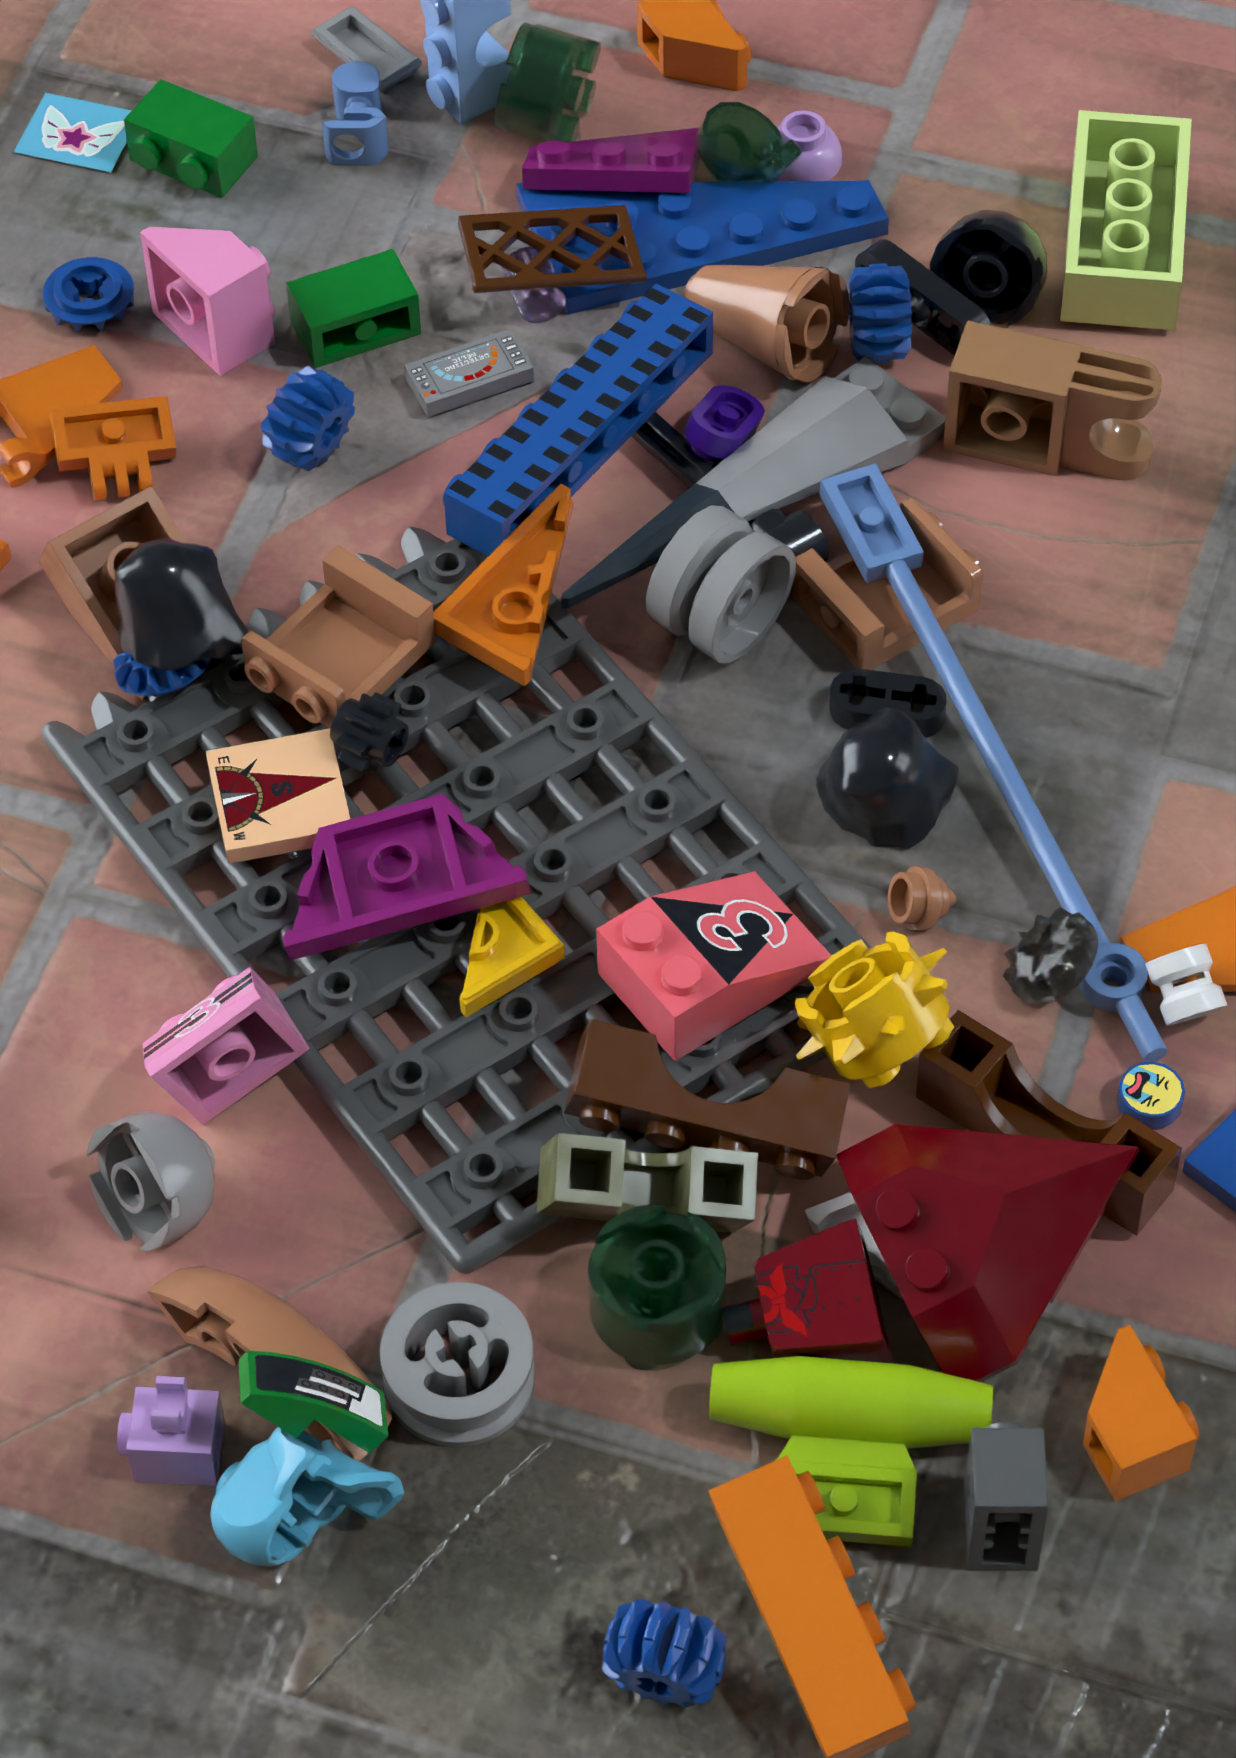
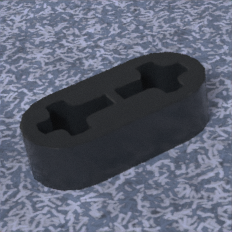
M849 669L837 675L830 686V715L835 723L845 729H850L852 726L864 722L876 711L885 707L904 712L916 722L925 738L939 732L945 722L946 693L940 684L926 677L868 669ZM853 695L865 696L861 705L850 703ZM913 704H926L923 713L912 712Z

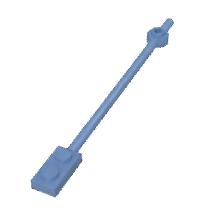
M877 464L822 479L819 495L866 584L883 578H887L1087 953L1080 978V987L1083 995L1097 1008L1118 1012L1144 1062H1156L1162 1059L1167 1054L1168 1049L1141 1001L1148 977L1146 962L1135 949L1120 943H1110L910 571L922 567L924 551ZM1106 980H1114L1120 983L1122 986L1113 987L1103 982Z

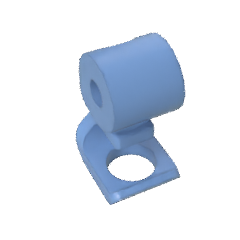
M348 62L340 65L332 74L334 107L338 120L322 123L325 155L331 165H374L380 163L386 157L389 149L386 116L382 113L380 100L379 71L373 65L366 62ZM344 134L353 135L359 138L364 146L357 151L347 152L337 148L333 144V139Z

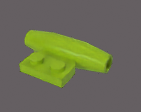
M805 1356L713 1363L709 1420L789 1439L776 1460L788 1455L796 1475L806 1471L810 1472L826 1508V1511L815 1515L826 1540L838 1535L841 1541L912 1547L917 1470L907 1449L969 1444L971 1428H986L991 1425L993 1385L908 1364Z

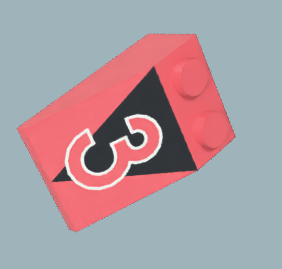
M755 871L650 896L596 928L598 974L648 1032L656 1035L657 1042L674 1061L679 1060L804 983L814 970L832 956Z

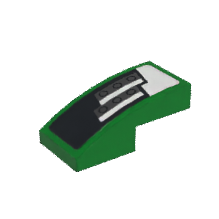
M247 1351L239 1359L241 1404L297 1438L316 1420L369 1454L388 1437L384 1392L366 1381L323 1363L292 1355Z

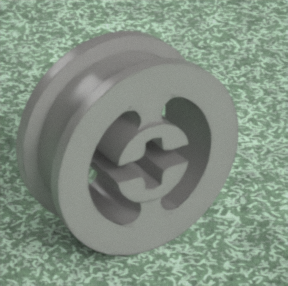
M468 1282L437 1284L409 1297L396 1309L386 1324L380 1344V1362L385 1397L392 1406V1413L396 1419L415 1436L427 1442L447 1447L478 1445L506 1432L525 1412L532 1397L535 1379L532 1335L523 1314L501 1293L486 1286ZM449 1333L450 1354L453 1359L446 1361L445 1346L441 1335ZM425 1345L424 1358L420 1361H412L415 1354ZM470 1367L471 1385L476 1394L467 1396L466 1379L462 1369ZM496 1367H503L504 1370L501 1375L489 1386L490 1372Z

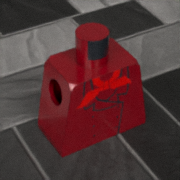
M857 1219L845 1221L758 1258L754 1262V1270L760 1297L722 1306L725 1327L732 1346L768 1338L775 1358L805 1356L882 1363L893 1362L867 1242Z

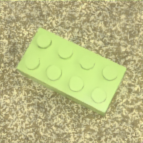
M1079 110L1073 158L1060 321L1175 330L1183 275L1192 119Z

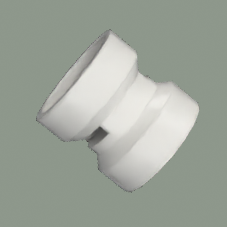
M1207 944L1181 949L1145 963L1151 983L1161 989L1164 999L1160 1005V1010L1166 1026L1190 1021L1228 1006L1221 986L1212 982L1209 970L1213 961ZM1194 977H1197V979H1198V980H1194V981H1191V982H1188V983H1185V984H1182V985L1173 987V984H1176V983H1179V982H1182V981H1185V980H1188V979H1191V978H1194Z

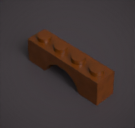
M957 1010L950 1018L954 1028L949 1038L934 1048L923 1049L919 1054L916 1098L969 1131L1139 1147L1140 1151L1127 1173L1123 1172L1105 1204L1106 1210L1103 1213L1104 1216L1137 1236L1173 1192L1182 1147L1127 1113L1112 1120H1096L1066 1108L1049 1096L1031 1078L1019 1060L1012 1042L960 1010Z
M590 1019L579 1041L564 1114L579 1117V1122L582 1125L597 1131L613 1132L621 1127L645 1133L644 1138L647 1141L662 1147L679 1148L685 1143L705 1148L758 1153V1162L774 1165V1170L778 1174L792 1179L809 1180L814 1175L822 1177L836 1159L850 1083L785 1067L778 1079L766 1091L754 1098L736 1103L713 1102L690 1093L671 1076L660 1056L656 1035Z

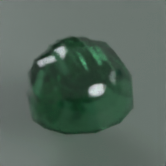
M720 102L707 111L696 135L698 154L708 172L717 182L760 180L767 183L779 179L786 172L787 168L802 154V151L792 139L784 144L780 131L768 117L757 109L741 102Z

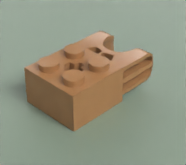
M967 320L949 370L943 451L1054 476L1058 475L1061 467L1115 480H1134L1148 469L1153 449L1148 429L1140 422L1134 420L1144 418L1157 405L1162 386L1161 375L1155 365L1141 358Z

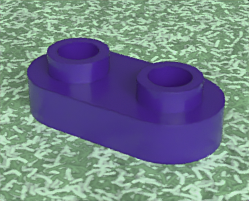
M727 385L714 386L693 409L684 429V436L691 444L692 451L699 457L713 462L722 461L755 435L765 413L764 407L754 396L739 388Z

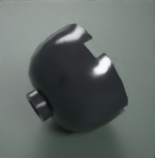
M981 210L962 217L942 236L930 261V270L977 304L985 312L991 323L1001 325L1009 322L1007 324L1009 326L1018 323L1035 306L1046 282L1047 253L1039 235L1023 219L1005 211Z

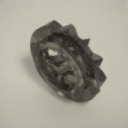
M1061 907L1054 911L1050 918L1037 915L1034 927L1028 932L1018 931L1020 938L1018 946L1005 953L1010 965L1002 976L1012 987V992L1026 1003L1041 1005L1064 997L1082 982L1094 963L1098 949V937L1094 926L1081 913L1071 914ZM1054 945H1055L1057 948L1060 949V950H1055L1054 953H1051V951H1052ZM1045 955V957L1042 960V963H1040L1039 960L1041 956Z

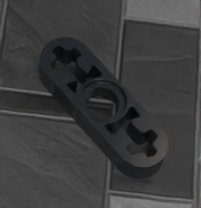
M881 239L855 259V268L869 267V264L887 263V266H902L909 279L912 311L911 324L954 356L967 320L991 325L989 318L977 304L889 240Z

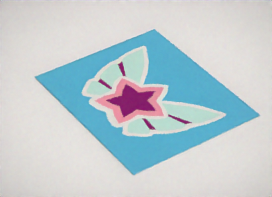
M45 93L13 153L111 173L127 143L124 119L132 110Z

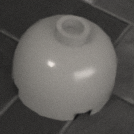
M149 1111L128 1115L94 1131L88 1143L87 1156L98 1152L99 1171L89 1175L91 1189L101 1213L119 1237L127 1241L132 1239L134 1232L145 1243L139 1249L148 1252L183 1237L198 1226L213 1202L215 1160L212 1150L205 1140L200 1138L194 1130L177 1117Z

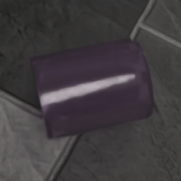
M529 246L512 252L510 256L528 264L540 251ZM549 261L539 270L543 274H555ZM502 267L505 277H514L516 275ZM561 287L510 291L522 318L530 323H542L556 317L566 303V296Z

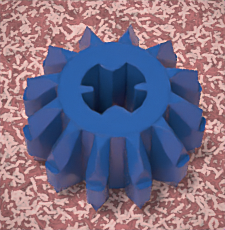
M887 263L869 264V267L855 268L848 281L850 347L852 348L853 355L858 361L868 357L874 363H890V360L904 359L911 347L912 333L911 294L906 271L902 266H887Z
M306 366L298 373L293 372L288 376L286 384L282 388L276 389V397L273 402L266 406L268 415L261 423V431L263 432L262 445L271 450L272 455L293 467L298 466L306 471L312 470L318 464H324L328 461L330 453L334 448H340V440L343 435L349 432L347 425L355 414V407L352 405L354 402V392L345 387L342 381L323 370L318 371L310 366Z
M645 1599L635 1600L633 1603L620 1605L614 1620L609 1622L603 1642L605 1645L603 1648L602 1671L610 1679L616 1680V1684L621 1689L632 1690L640 1694L641 1699L651 1698L658 1700L664 1706L669 1702L683 1707L694 1706L696 1703L700 1704L711 1701L715 1687L720 1684L727 1656L725 1653L727 1636L719 1628L714 1627V1623L708 1617L696 1616L689 1612L688 1607L680 1609L669 1605L666 1601L654 1604Z

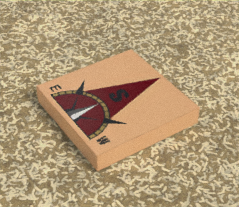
M330 728L206 751L228 864L311 849L318 828L350 819L334 744L330 738Z

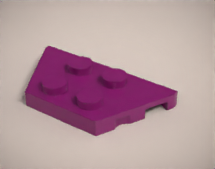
M442 793L318 828L311 850L312 865L303 875L297 894L300 907L292 930L286 929L283 937L284 947L289 960L292 961L532 893L526 872L519 865L513 867L496 851L493 841L478 826L468 824L463 818L462 811Z

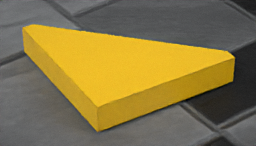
M522 897L482 907L480 914L478 913L469 952V965L465 983L459 998L460 1011L466 1018L565 959L564 944Z

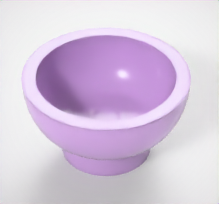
M806 110L788 114L782 123L771 132L763 150L764 167L778 181H828L838 173L843 160L841 144L834 131L826 125L820 115Z

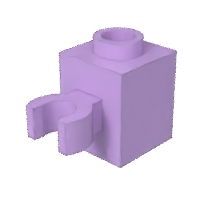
M156 1376V1388L135 1387L132 1413H121L117 1433L118 1454L128 1455L134 1482L217 1486L226 1425L219 1391L188 1389L185 1377Z

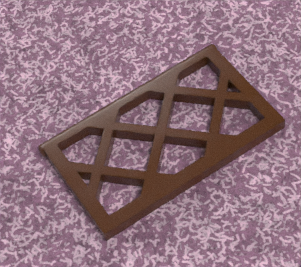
M626 205L462 215L458 218V226L474 293L634 283L647 280V273L643 268ZM616 222L618 230L609 238L586 225ZM559 226L564 230L550 242L528 229L530 227ZM501 230L505 234L493 245H490L475 237L474 231ZM575 236H578L598 247V249L587 260H584L563 249V247ZM517 239L540 251L528 264L504 252ZM611 254L626 262L629 269L602 270L598 266ZM553 258L575 270V272L543 274L539 270ZM494 262L516 275L514 277L486 278L484 270Z

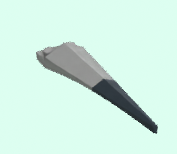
M864 357L835 378L825 376L564 591L561 596V609L570 608L656 564L677 531L694 514L711 505L724 506L746 521H750L766 511L779 509L820 493V482L822 479L875 463L880 472L904 465L944 438L946 417L868 357Z

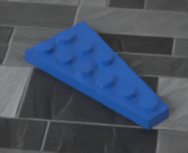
M869 180L693 182L690 193L523 189V183H516L517 201L522 212L626 205L643 268L647 273V280L634 283L556 288L568 315L641 297L655 284L668 290L685 286L689 279L706 265L764 266L888 235L889 218ZM616 222L586 225L609 238L618 230ZM559 226L530 227L532 232L550 242L564 230ZM575 236L563 249L587 260L598 247ZM611 254L598 266L602 270L629 269L626 262ZM553 258L546 263L549 274L575 272V270Z

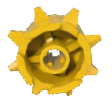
M893 931L887 932L885 939L887 943L868 949L863 940L860 939L829 957L808 977L814 986V990L808 998H796L795 1007L800 1017L797 1021L798 1026L809 1030L812 1034L809 1041L796 1055L798 1060L823 1051L839 1075L849 1079H862L866 1087L874 1088L890 1082L900 1071V1064L915 1056L920 1050L931 1049L942 1044L949 1038L954 1028L953 1023L948 1017L950 1004L944 994L949 984L945 979L933 977L930 972L947 953L945 948L920 957L905 935Z

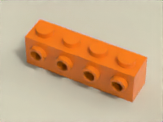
M787 1455L708 1490L716 1516L824 1757L860 1758L911 1735L906 1713L917 1709L915 1700L899 1667L886 1672L875 1646L886 1642L885 1635L869 1601L856 1606L845 1580L856 1576V1573L840 1537L837 1535L826 1540L815 1515L826 1511V1508L810 1472L806 1471L796 1475Z

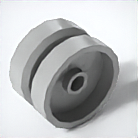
M711 505L694 514L677 531L662 552L652 572L647 589L646 612L655 623L674 635L689 636V640L696 649L718 663H732L746 655L765 636L778 618L794 581L796 556L790 547L769 534L753 532L745 519L724 506Z

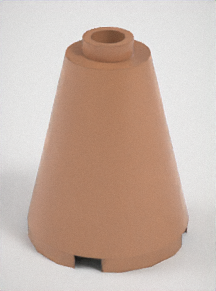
M706 265L689 279L684 294L685 298L713 311L714 333L787 379L802 382H812L825 373L841 346L832 343L837 325L847 327L849 318V293L845 280L839 274L831 272L825 267Z

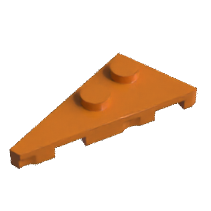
M560 484L434 611L436 635L524 687L531 680L573 510L570 488Z

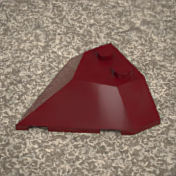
M894 1124L838 1153L836 1157L852 1197L916 1325L942 1372L982 1382L1019 1362L1030 1342L1029 1336L1048 1303L1054 1301L1105 1212L1107 1200L1123 1172L1127 1173L1140 1149L1137 1146Z

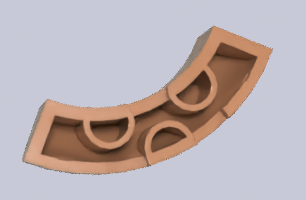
M196 1266L174 1271L155 1283L147 1291L186 1343L206 1349L234 1367L247 1351L274 1352L323 1363L349 1373L376 1387L355 1362L307 1317L274 1293L246 1278L212 1267ZM385 1399L388 1427L392 1420V1406ZM316 1420L304 1430L321 1441L330 1439L341 1452L359 1462L368 1454Z

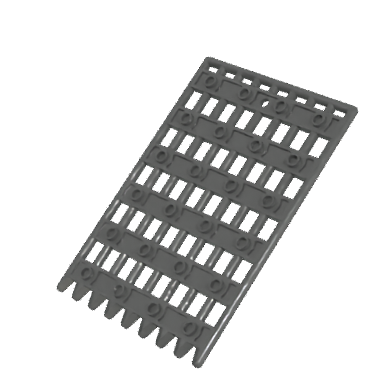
M408 527L402 536L401 547L407 564L397 570L376 557L357 554V557L432 602L433 612L488 557L457 539L446 543L428 531L415 527ZM307 581L300 593L301 605L324 584L316 581ZM553 593L531 680L527 684L552 715L523 730L498 701L524 686L461 649L454 651L443 638L435 634L436 643L424 653L432 664L405 679L402 677L398 678L382 695L401 704L396 718L402 720L409 727L408 740L401 755L425 742L450 772L419 788L397 761L389 767L379 764L376 771L367 768L364 773L338 760L337 762L343 787L371 771L376 774L397 800L382 810L443 793L462 811L463 818L468 824L478 826L482 830L494 823L520 854L508 862L513 867L519 865L526 872L532 894L521 897L542 920L565 907L592 938V941L565 956V959L466 1018L463 1015L456 1020L451 1017L427 986L456 969H459L466 977L469 965V952L478 913L480 914L481 908L358 942L360 944L359 947L331 963H328L321 953L295 959L294 962L306 977L276 993L310 1047L307 1052L293 1062L455 1270L463 1274L477 1270L562 1218L561 1216L537 1214V1202L524 1208L518 1201L538 1189L540 1149L556 1134L567 1133L626 1139L625 1149L637 1152L669 1153L676 1149L655 1145L644 1137L635 1142L629 1135L633 1130L621 1127L613 1132L593 1130L582 1125L579 1122V1117L564 1114L574 1067L554 1043L584 1025L587 1026L590 1019L619 1026L608 1011L623 1003L598 974L596 928L610 920L589 897L588 893L616 877L620 879L639 903L650 896L665 893L640 863L670 847L697 878L683 888L755 871L786 906L794 901L797 902L824 933L817 940L831 955L860 939L863 940L868 949L871 948L567 608L561 609V602ZM256 608L249 619L248 628L249 631H253L266 639L287 619L271 610ZM243 654L211 658L204 672L190 684L169 694L148 696L150 702L139 708L116 694L98 692L91 707L97 731L87 736L59 721L48 722L41 731V737L45 744L228 978L239 975L248 967L253 969L249 961L281 944L285 949L283 937L286 929L292 930L300 907L297 898L303 875L310 869L313 860L311 856L312 848L289 852L286 854L291 861L262 877H259L247 860L228 864L212 784L193 794L171 767V764L200 748L206 754L208 750L230 747L231 745L224 738V735L252 720H255L269 739L297 734L276 708L287 701L273 692L265 693L252 684L244 670ZM578 657L603 686L574 702L550 675V672ZM477 714L501 743L471 759L447 729ZM321 724L308 732L329 728ZM648 736L673 763L674 767L645 782L619 752ZM333 741L336 757L338 759L343 747L337 745L336 742ZM598 765L624 796L594 812L568 781ZM148 777L171 807L139 823L118 797L117 793ZM344 790L350 819L363 816L364 813ZM546 794L572 825L542 842L516 810ZM721 817L747 846L748 850L719 866L692 833ZM213 859L236 887L237 891L205 907L182 876ZM808 979L677 1061H674L657 1042L665 1067L671 1076L692 1094L715 1083L720 1091L706 1100L718 1103H736L760 1095L778 1079L785 1067L799 1071L806 1070L827 1057L821 1051L798 1060L796 1055L812 1035L798 1044L790 1037L802 1029L797 1024L800 1017L795 1007L796 998L807 999L814 990V986ZM405 1000L432 1034L399 1052L374 1021L373 1017ZM350 1031L377 1066L344 1084L319 1053L318 1049ZM765 1051H768L773 1059L745 1076L737 1069ZM531 1057L559 1090V1093L528 1111L499 1075ZM477 1089L505 1125L473 1144L446 1111L445 1107ZM422 1122L450 1158L417 1177L389 1140ZM493 1215H496L501 1221L499 1225L471 1242H468L462 1235Z

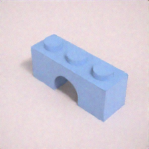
M420 0L421 9L425 16L426 38L423 40V47L428 58L429 71L426 88L435 106L439 109H446L462 125L514 98L513 56L486 31L496 22L511 15L510 0Z

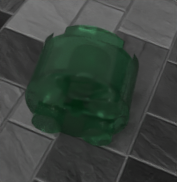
M524 22L515 36L506 65L511 66L507 83L500 84L495 112L496 127L540 142L576 141L580 128V118H577L576 115L578 111L588 113L593 102L596 81L587 78L588 73L593 74L601 50V42L540 24L533 25Z
M649 1204L628 1209L613 1217L602 1227L596 1237V1244L593 1247L588 1262L589 1312L593 1327L600 1339L612 1351L624 1357L629 1366L638 1370H649L658 1365L674 1364L689 1359L705 1349L712 1340L719 1336L724 1322L722 1308L726 1305V1256L722 1242L706 1221L688 1211L686 1217L677 1213L665 1212L664 1205Z

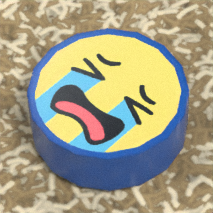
M1153 1061L1138 1063L1128 1068L1121 1077L1117 1095L1119 1111L1122 1114L1127 1113L1151 1129L1164 1128L1172 1124L1181 1114L1185 1096L1184 1083L1178 1073L1165 1064Z

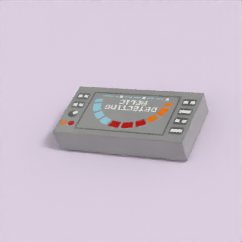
M511 329L404 365L405 379L427 418L534 381L533 366Z

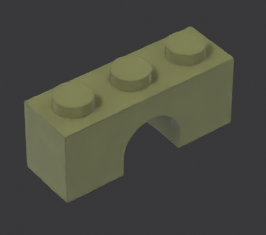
M567 1133L556 1134L540 1149L537 1214L734 1233L755 1220L758 1153L695 1146L678 1153H645L625 1149L626 1139Z

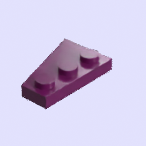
M703 127L572 142L546 141L539 145L530 146L522 167L523 189L690 193L703 150Z

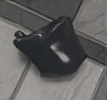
M160 538L140 543L117 568L115 572L116 606L121 620L118 635L121 649L130 654L135 661L168 671L186 667L203 658H223L243 654L241 639L249 631L235 611L223 585L217 557L211 548L195 543H181L169 538Z
M885 707L876 711L864 722L852 726L843 733L832 750L830 757L821 766L816 778V787L824 810L841 829L866 839L870 845L876 847L897 846L911 848L927 837L935 826L940 811L951 800L956 787L959 769L957 765L939 754L927 742L915 721L904 712Z

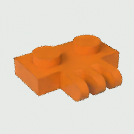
M168 396L50 408V421L59 472L88 468L94 501L106 500L107 485L104 478L114 477L117 498L130 497L128 476L137 475L138 489L141 492L150 486L153 487L149 461L176 458L177 447Z

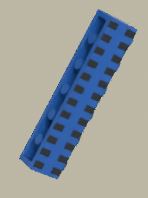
M655 284L638 301H632L624 310L622 317L604 335L596 336L589 345L587 352L570 369H563L555 378L552 386L535 403H530L523 408L517 421L499 439H492L484 448L481 456L463 474H458L451 479L443 495L446 534L489 556L560 484L570 488L572 497L713 354V311L658 284Z

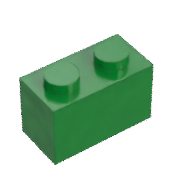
M162 79L154 85L124 119L131 161L138 163L145 169L155 170L182 181L191 188L201 189L220 198L225 196L258 158L253 116Z
M394 249L286 282L290 322L314 368L421 334L419 296Z

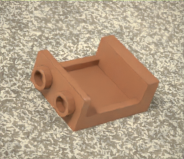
M911 497L900 503V509L924 554L922 567L910 571L941 629L944 630L980 609L981 587L984 578L983 570L975 555L968 550H962L946 533L940 519L932 512L927 513ZM813 548L796 557V574L792 584L791 598L857 669L872 670L921 643L887 578L866 584L849 551L828 563Z
M339 545L322 560L325 584L268 638L265 639L257 633L249 631L241 639L245 664L244 670L252 684L265 693L273 692L291 703L306 720L312 723L320 722L328 728H331L335 714L346 700L354 698L360 701L363 693L371 697L375 692L382 695L436 643L433 603Z

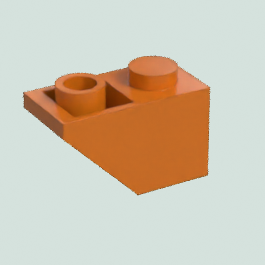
M643 0L637 3L638 45L663 77L734 91L747 88V63L751 61V50L748 41L740 31L735 32L725 20L716 0Z
M1130 1324L1117 1330L1088 1411L1083 1439L1085 1450L1115 1502L1190 1471L1196 1441L1199 1439V1429L1192 1411L1185 1402L1179 1401L1176 1403L1165 1384V1370L1159 1355L1151 1345L1143 1346Z

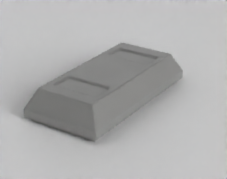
M350 6L311 30V35L344 64L359 61L373 65L379 71L381 93L413 75L422 65L421 59L354 6Z

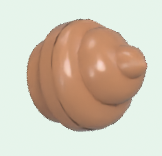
M912 866L906 872H898L894 875L889 885L887 901L889 913L895 922L905 923V926L911 930H927L934 927L939 919L948 913L950 906L956 903L957 897L954 891L948 887L945 880L933 870L924 866Z

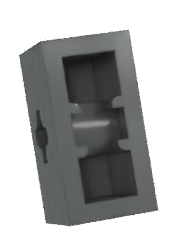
M998 1422L986 1428H971L963 1493L967 1571H1038L1048 1512L1044 1428H1025L1013 1422Z

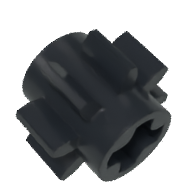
M377 692L372 697L363 693L360 701L354 698L346 700L335 714L330 728L331 740L343 747L337 760L362 773L367 768L376 771L379 764L385 767L393 765L403 752L409 735L408 725L396 718L401 704Z

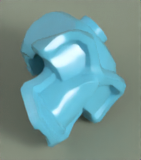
M277 1426L268 1440L253 1446L241 1462L232 1464L222 1474L216 1486V1495L212 1501L210 1518L217 1539L231 1555L254 1566L269 1567L285 1563L296 1557L305 1547L311 1544L316 1531L335 1520L346 1507L351 1508L366 1519L379 1520L402 1500L404 1489L397 1475L392 1472L374 1469L367 1464L348 1457L330 1439L321 1441L306 1431H303L296 1438Z

